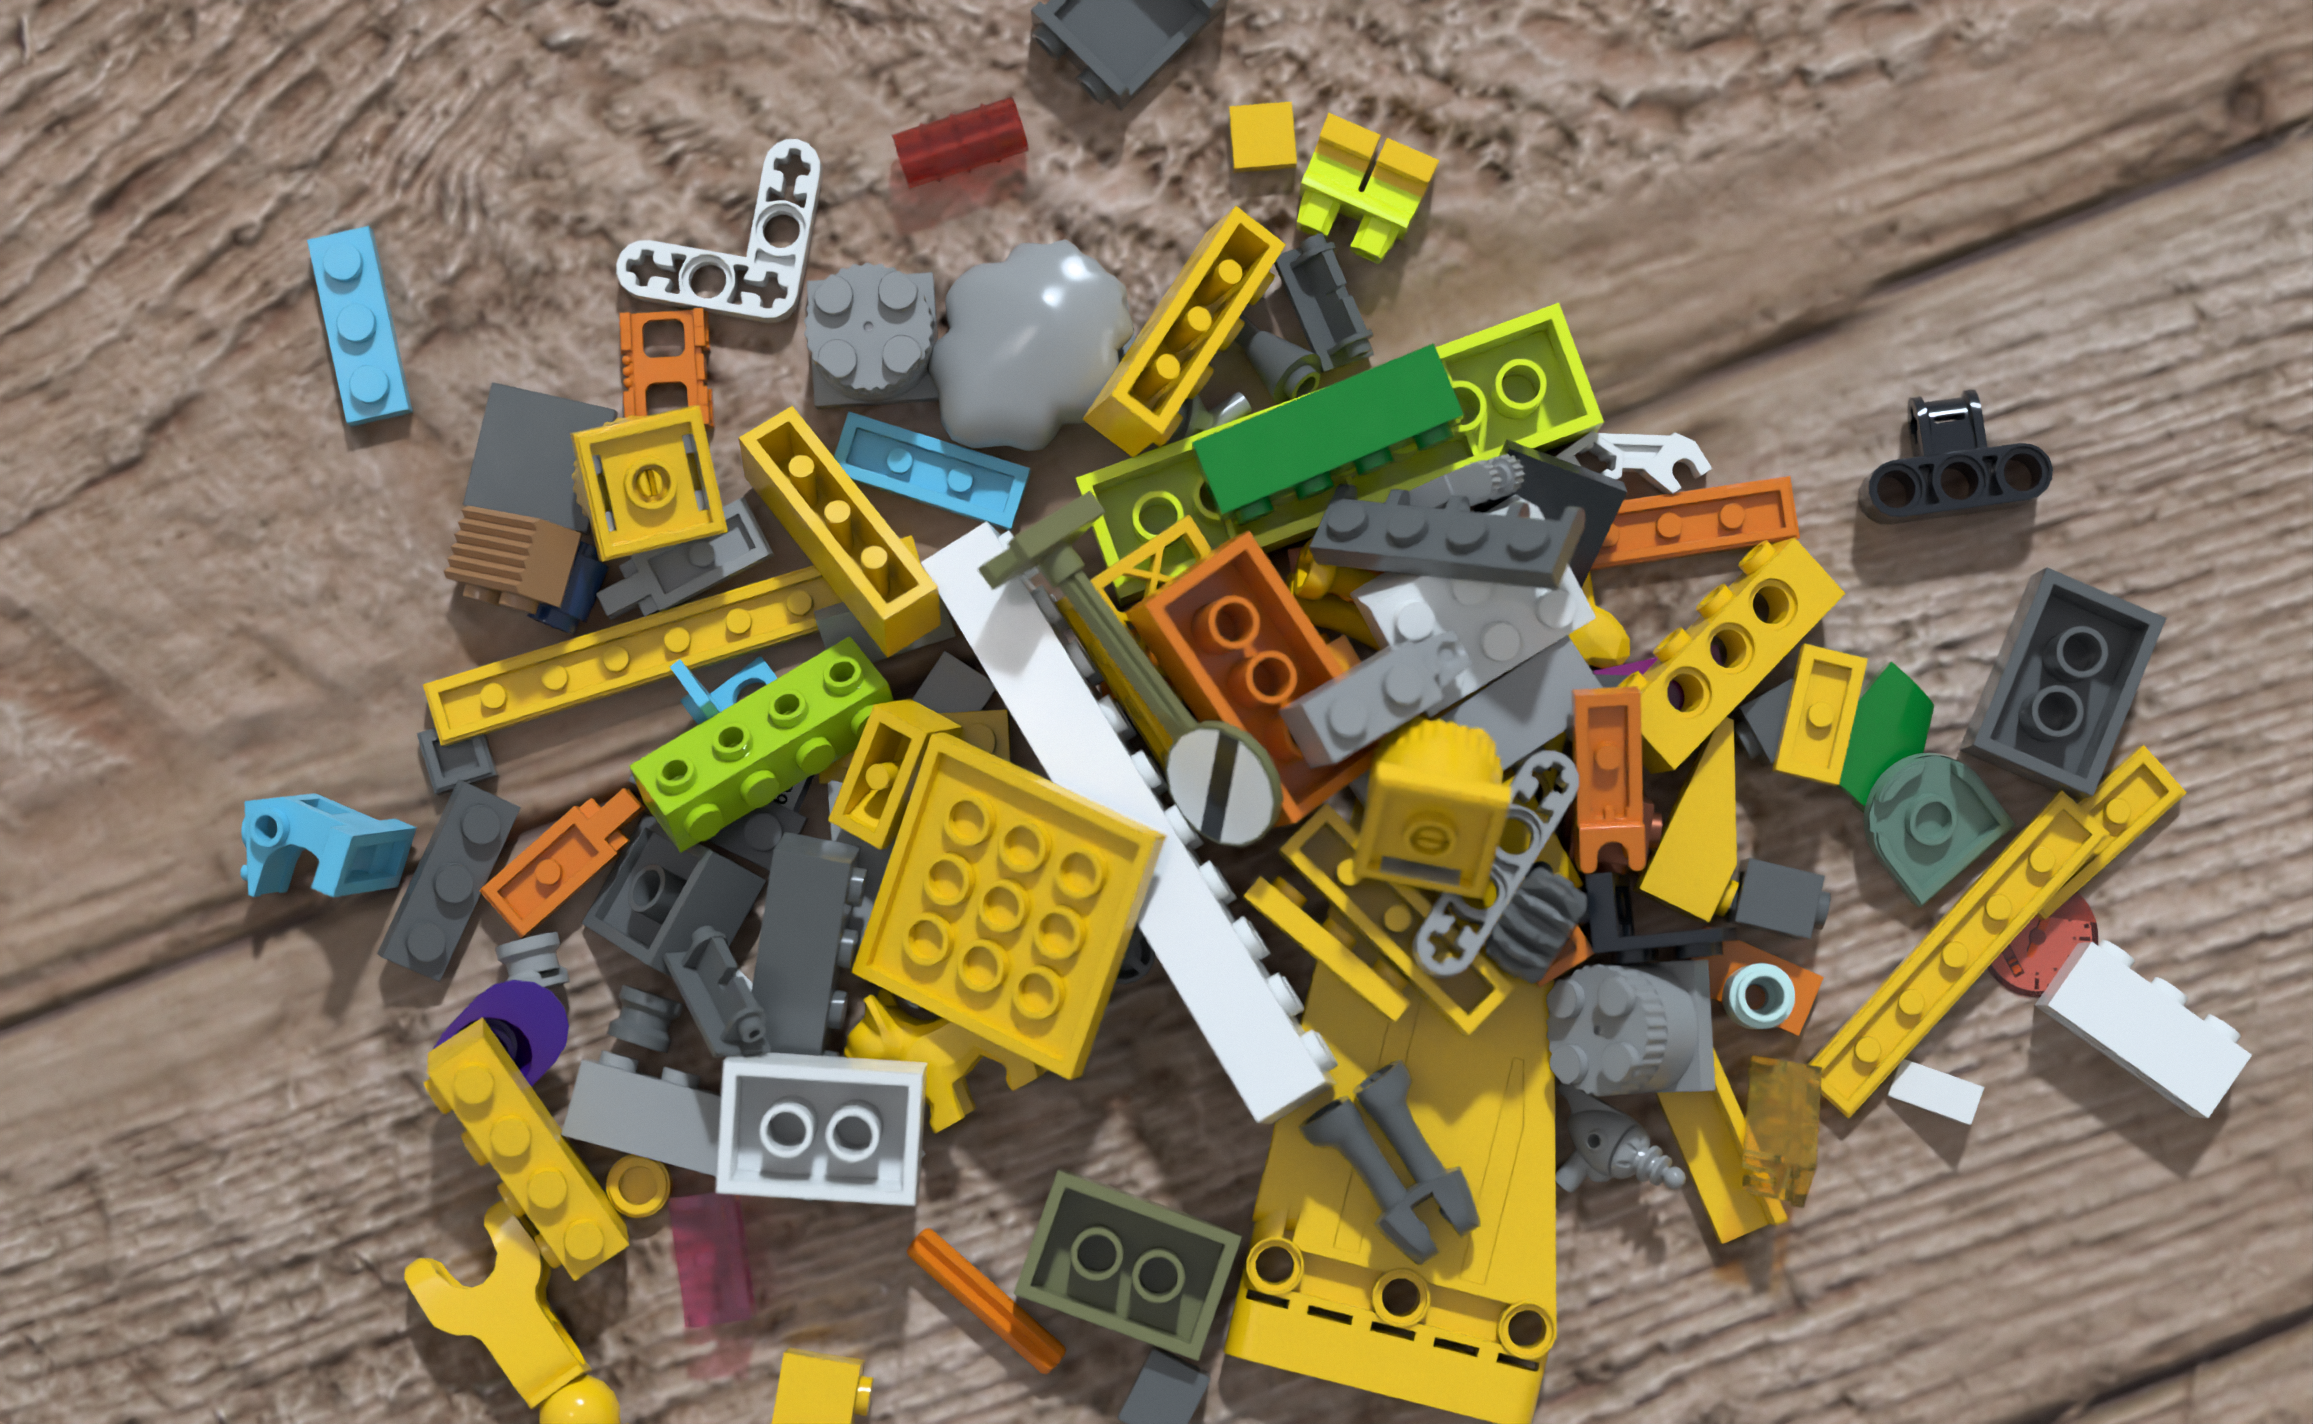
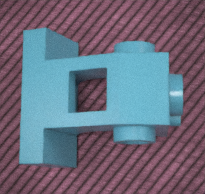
M316 793L244 801L245 817L242 822L241 836L246 847L247 865L241 867L240 875L242 880L248 881V895L258 897L261 894L287 892L296 862L305 849L315 854L319 860L311 888L331 897L399 886L416 827L398 819L379 821Z

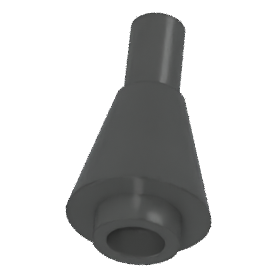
M1241 313L1239 318L1245 324L1234 341L1245 350L1247 358L1275 403L1278 405L1314 392L1320 382L1321 358L1317 354L1272 333L1261 331Z

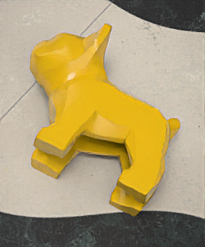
M884 988L879 990L878 997L869 995L864 998L866 1004L865 1016L847 1036V1046L844 1048V1057L927 1063L925 1102L930 1106L931 1118L929 1122L934 1133L958 1122L966 1114L976 1109L965 1076L973 1070L983 1056L1000 1062L1006 1067V1081L1012 1091L1048 1071V1069L943 1017L924 1021L910 1016L903 1011L896 996Z

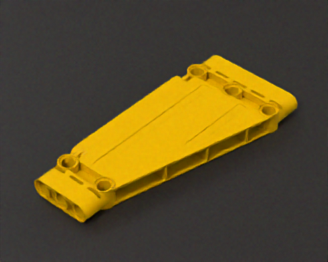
M1483 685L1430 718L1423 712L1415 716L1432 722L1436 721L1488 686ZM1563 731L1543 744L1546 751H1556L1562 754L1567 736L1566 733ZM1511 767L1503 771L1502 783L1515 776ZM1549 767L1543 773L1532 771L1531 776L1539 782L1537 787L1539 805L1548 794L1554 791L1558 771L1553 767ZM1356 797L1349 825L1360 835L1365 809ZM1412 886L1432 907L1439 898L1436 890ZM1329 904L1326 919L1329 917L1358 941L1351 952L1370 967L1380 959L1408 983L1401 993L1412 1003L1399 1019L1392 1023L1320 962L1315 960L1300 1024L1306 1033L1312 1029L1315 1033L1319 1032L1338 1062V1066L1329 1071L1337 1084L1275 1122L1252 1216V1222L1255 1223L1249 1248L1245 1256V1264L1223 1352L1252 1362L1497 1424H1532L1549 1351L1557 1335L1555 1073L1550 1068L1552 1052L1549 1051L1550 1042L1547 1038L1548 1026L1546 1024L1549 1018L1546 999L1554 987V980L1539 989L1536 982L1530 984L1518 976L1514 978L1498 968L1499 964L1486 956V945L1481 947L1478 952L1515 989L1470 1035H1463ZM1445 908L1443 914L1450 916ZM1453 922L1452 926L1458 931L1456 925ZM1400 1059L1408 1069L1412 1080L1406 1099L1415 1123L1432 1151L1446 1169L1461 1167L1469 1183L1480 1218V1227L1461 1238L1450 1222L1442 1217L1439 1212L1440 1207L1432 1196L1412 1209L1419 1221H1423L1428 1228L1430 1238L1439 1250L1436 1256L1422 1266L1414 1263L1397 1249L1374 1225L1382 1211L1350 1162L1335 1148L1313 1146L1305 1139L1298 1128L1304 1120L1325 1105L1340 1097L1348 1096L1360 1113L1376 1145L1403 1186L1408 1188L1414 1184V1178L1388 1138L1353 1093L1354 1088L1364 1079L1382 1067ZM1272 1246L1286 1249L1293 1259L1290 1274L1278 1282H1269L1261 1278L1256 1271V1260L1259 1254L1264 1249ZM1397 1278L1412 1281L1417 1289V1300L1414 1306L1404 1313H1392L1386 1310L1382 1302V1292L1385 1286ZM1250 1289L1288 1299L1285 1306L1246 1296L1247 1290ZM1312 1305L1350 1315L1349 1321L1309 1312L1308 1307ZM1523 1310L1536 1312L1542 1322V1331L1539 1337L1533 1343L1527 1345H1518L1512 1342L1508 1334V1325L1511 1318ZM1372 1321L1412 1331L1411 1337L1372 1328ZM1435 1337L1473 1346L1474 1351L1471 1353L1435 1344L1434 1340ZM1498 1353L1536 1362L1535 1367L1532 1369L1498 1360Z

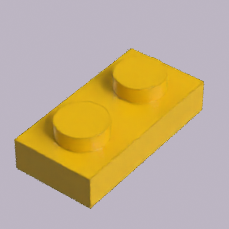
M1803 644L1800 647L1773 763V772L1831 786L1839 785L1868 661L1867 658L1808 644Z

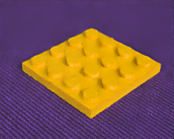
M945 732L932 734L851 973L1068 1080L1081 1077L1167 835Z

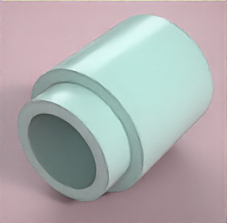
M1759 963L1741 967L1728 977L1722 991V1002L1729 1018L1739 1026L1747 1029H1766L1781 1024L1790 1015L1795 1003V990L1791 979L1783 970L1771 964ZM1750 985L1761 987L1765 993V1002L1757 1010L1750 1009L1745 1000V991Z

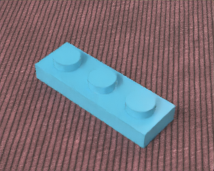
M369 226L308 239L309 252L346 423L352 427L413 413L374 231Z
M850 411L848 412L834 455L836 461L853 482L983 523L987 521L990 525L1010 531L1013 530L1031 474V468Z

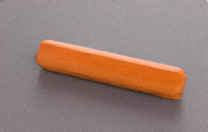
M930 1228L923 1229L910 1243L906 1250L907 1255L1040 1373H1050L1064 1358L1066 1348L1059 1340L934 1230Z

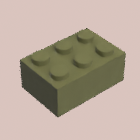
M1059 1168L1013 1294L1198 1361L1242 1235L1237 1231Z

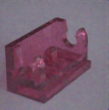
M716 1191L669 1198L667 1202L685 1313V1327H703L754 1318L757 1315L740 1194L716 1193Z

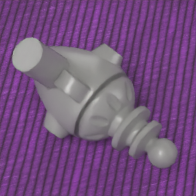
M1561 1083L1559 1085L1560 1094L1570 1104L1571 1115L1567 1121V1128L1576 1147L1556 1173V1182L1562 1188L1573 1193L1587 1176L1595 1182H1607L1614 1177L1625 1179L1636 1174L1637 1179L1644 1183L1650 1180V1183L1655 1186L1660 1185L1663 1181L1670 1189H1678L1684 1185L1686 1180L1685 1173L1678 1167H1672V1158L1667 1155L1663 1156L1661 1148L1657 1146L1651 1147L1647 1131L1635 1119L1596 1096L1588 1095L1584 1090H1577L1574 1084Z

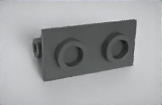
M1320 233L1300 242L1301 247L1280 253L1274 265L1312 353L1317 354L1321 358L1320 372L1324 373L1373 356V349L1369 342V339L1374 336L1371 329H1366L1353 296L1348 295L1345 288L1347 282L1334 254L1336 250L1334 242L1327 243L1323 233Z
M712 926L701 927L691 935L692 945L687 952L664 954L662 958L713 1058L769 1053L771 1048L764 1036L766 1033L764 1024L767 1020V1015L764 1009L758 1006L744 977H733L738 965L728 948V940L724 933L715 931Z

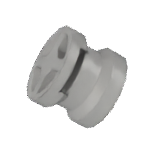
M558 932L527 937L495 947L498 961L506 965L509 976L507 981L522 980L535 982L546 989L570 982L568 971L559 965L556 954L561 945Z

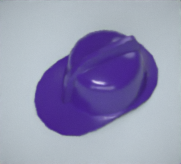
M510 980L494 984L479 994L441 1034L434 1048L483 1017L532 1087L557 1061L567 1043L569 1023L564 1006L552 991L535 982Z

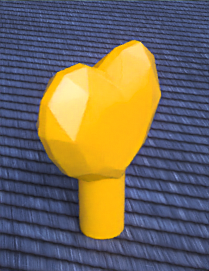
M1589 571L1581 589L1596 618L1568 634L1588 666L1592 665L1605 669L1623 665L1630 656V638L1611 613L1595 605L1591 571Z

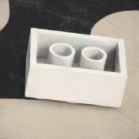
M1513 495L1485 512L1487 514L1506 515L1511 502L1520 501L1529 504L1530 518L1544 519L1536 505L1517 495ZM1569 565L1558 590L1386 571L1350 593L1380 650L1409 640H1413L1415 644L1450 630H1454L1459 637L1472 664L1440 690L1444 699L1422 711L1429 718L1596 618Z
M783 1053L727 1056L723 1065L716 1193L915 1205L920 1192L927 1063Z

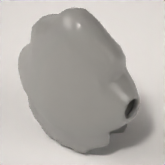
M1066 239L1052 244L1021 243L1011 251L1004 262L982 263L967 270L955 281L947 293L945 305L949 331L935 343L928 364V373L938 390L941 424L952 441L970 448L1010 446L1025 451L1044 449L1054 440L1058 431L1064 425L1085 424L1086 422L1082 420L1135 341L1126 287L1115 276L1107 273L1097 260L1082 254L1075 245Z

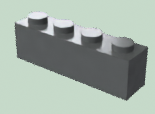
M785 832L773 849L752 985V994L758 1006L762 1007L767 1015V1020L764 1024L766 1027L764 1036L771 1048L769 1053L839 1057V1052L829 1050L832 1028L841 1030L848 1005L849 992L838 989L842 967L851 969L858 942V931L848 929L852 906L859 908L862 906L868 880V869L858 868L861 846Z

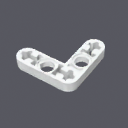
M798 139L783 140L776 143L768 151L763 165L746 257L651 240H639L629 244L620 253L616 263L617 276L623 288L632 297L650 303L693 310V308H704L709 313L764 323H779L788 319L796 311L800 301L823 179V167L816 151L808 143ZM792 155H800L803 166L811 170L808 176L800 175L797 177L793 193L796 201L806 199L804 208L788 201L769 202L772 193L784 198L786 179L784 174L777 170L779 164H789ZM777 215L791 216L800 225V233L797 240L786 248L774 247L764 237L766 224ZM652 255L654 263L658 268L676 272L675 260H685L679 272L680 293H670L674 285L671 279L657 276L649 279L648 286H640L638 277L630 272L632 265H642L645 261V256ZM705 265H714L724 271L726 285L718 296L707 299L701 298L691 289L692 276L698 268ZM737 270L747 271L744 281L747 285L765 287L769 277H777L780 288L788 292L786 299H775L772 308H763V301L760 296L741 291L742 304H731L738 291Z

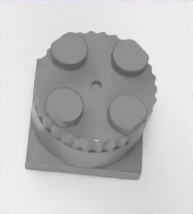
M865 263L862 266L853 264L849 269L842 268L837 274L828 276L826 280L807 281L808 306L806 310L808 316L804 319L807 327L804 335L808 343L807 348L812 357L814 404L816 409L939 401L938 390L928 373L929 360L934 345L938 340L933 272L905 274L896 271L893 267L886 268L883 264L874 266L870 263Z
M1708 960L1584 966L1583 969L1575 970L1572 976L1558 980L1547 995L1546 1001L1549 1018L1546 1023L1548 1026L1547 1038L1550 1042L1549 1051L1552 1052L1550 1068L1563 1084H1574L1577 1090H1584L1586 1094H1595L1596 1096L1715 1090Z

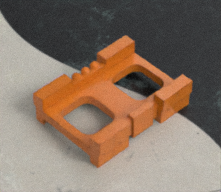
M693 308V310L619 313L621 354L626 355L622 358V362L626 366L623 369V374L626 377L623 385L629 390L623 391L624 418L629 415L648 416L647 390L651 385L682 383L687 387L688 407L699 405L705 429L715 428L713 390L705 386V383H708L707 361L703 352L711 350L709 312L705 311L704 308ZM674 320L682 322L684 325L685 349L681 355L651 358L645 354L643 331L646 324L649 322Z

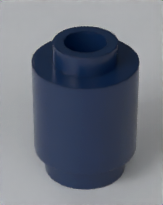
M583 541L580 542L561 608L539 603L536 615L528 613L527 617L571 635H575L580 621L587 623L597 598L596 593L600 591L609 566L598 561L596 547Z

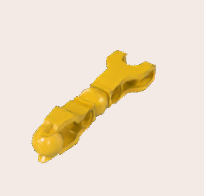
M503 1198L487 1210L484 1216V1226L491 1236L497 1252L494 1271L483 1284L475 1287L463 1286L448 1272L441 1262L433 1258H417L406 1266L404 1279L434 1327L450 1334L471 1335L480 1339L489 1349L510 1382L525 1399L530 1409L539 1408V1424H620V1405L615 1393L602 1380L587 1375L592 1371L591 1367L585 1361L579 1348L547 1301L546 1287L551 1277L552 1267L538 1249L534 1236L539 1233L525 1214L517 1218Z

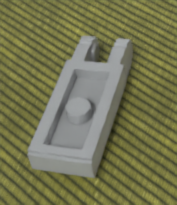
M1509 454L1497 456L1487 461L1482 460L1470 463L1408 491L1410 494V506L1445 509L1452 495L1467 496L1470 506L1480 504L1489 498L1492 500L1503 498L1512 492H1516V489L1521 488V483L1525 482L1523 480L1525 475L1523 472L1524 466H1521L1520 460H1516L1515 456L1510 457Z

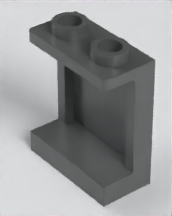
M1049 0L1045 5L1039 1L1031 9L1032 24L1036 27L1031 35L1039 46L1054 60L1058 61L1064 55L1081 71L1076 80L1096 102L1103 105L1109 99L1122 111L1227 7V0Z

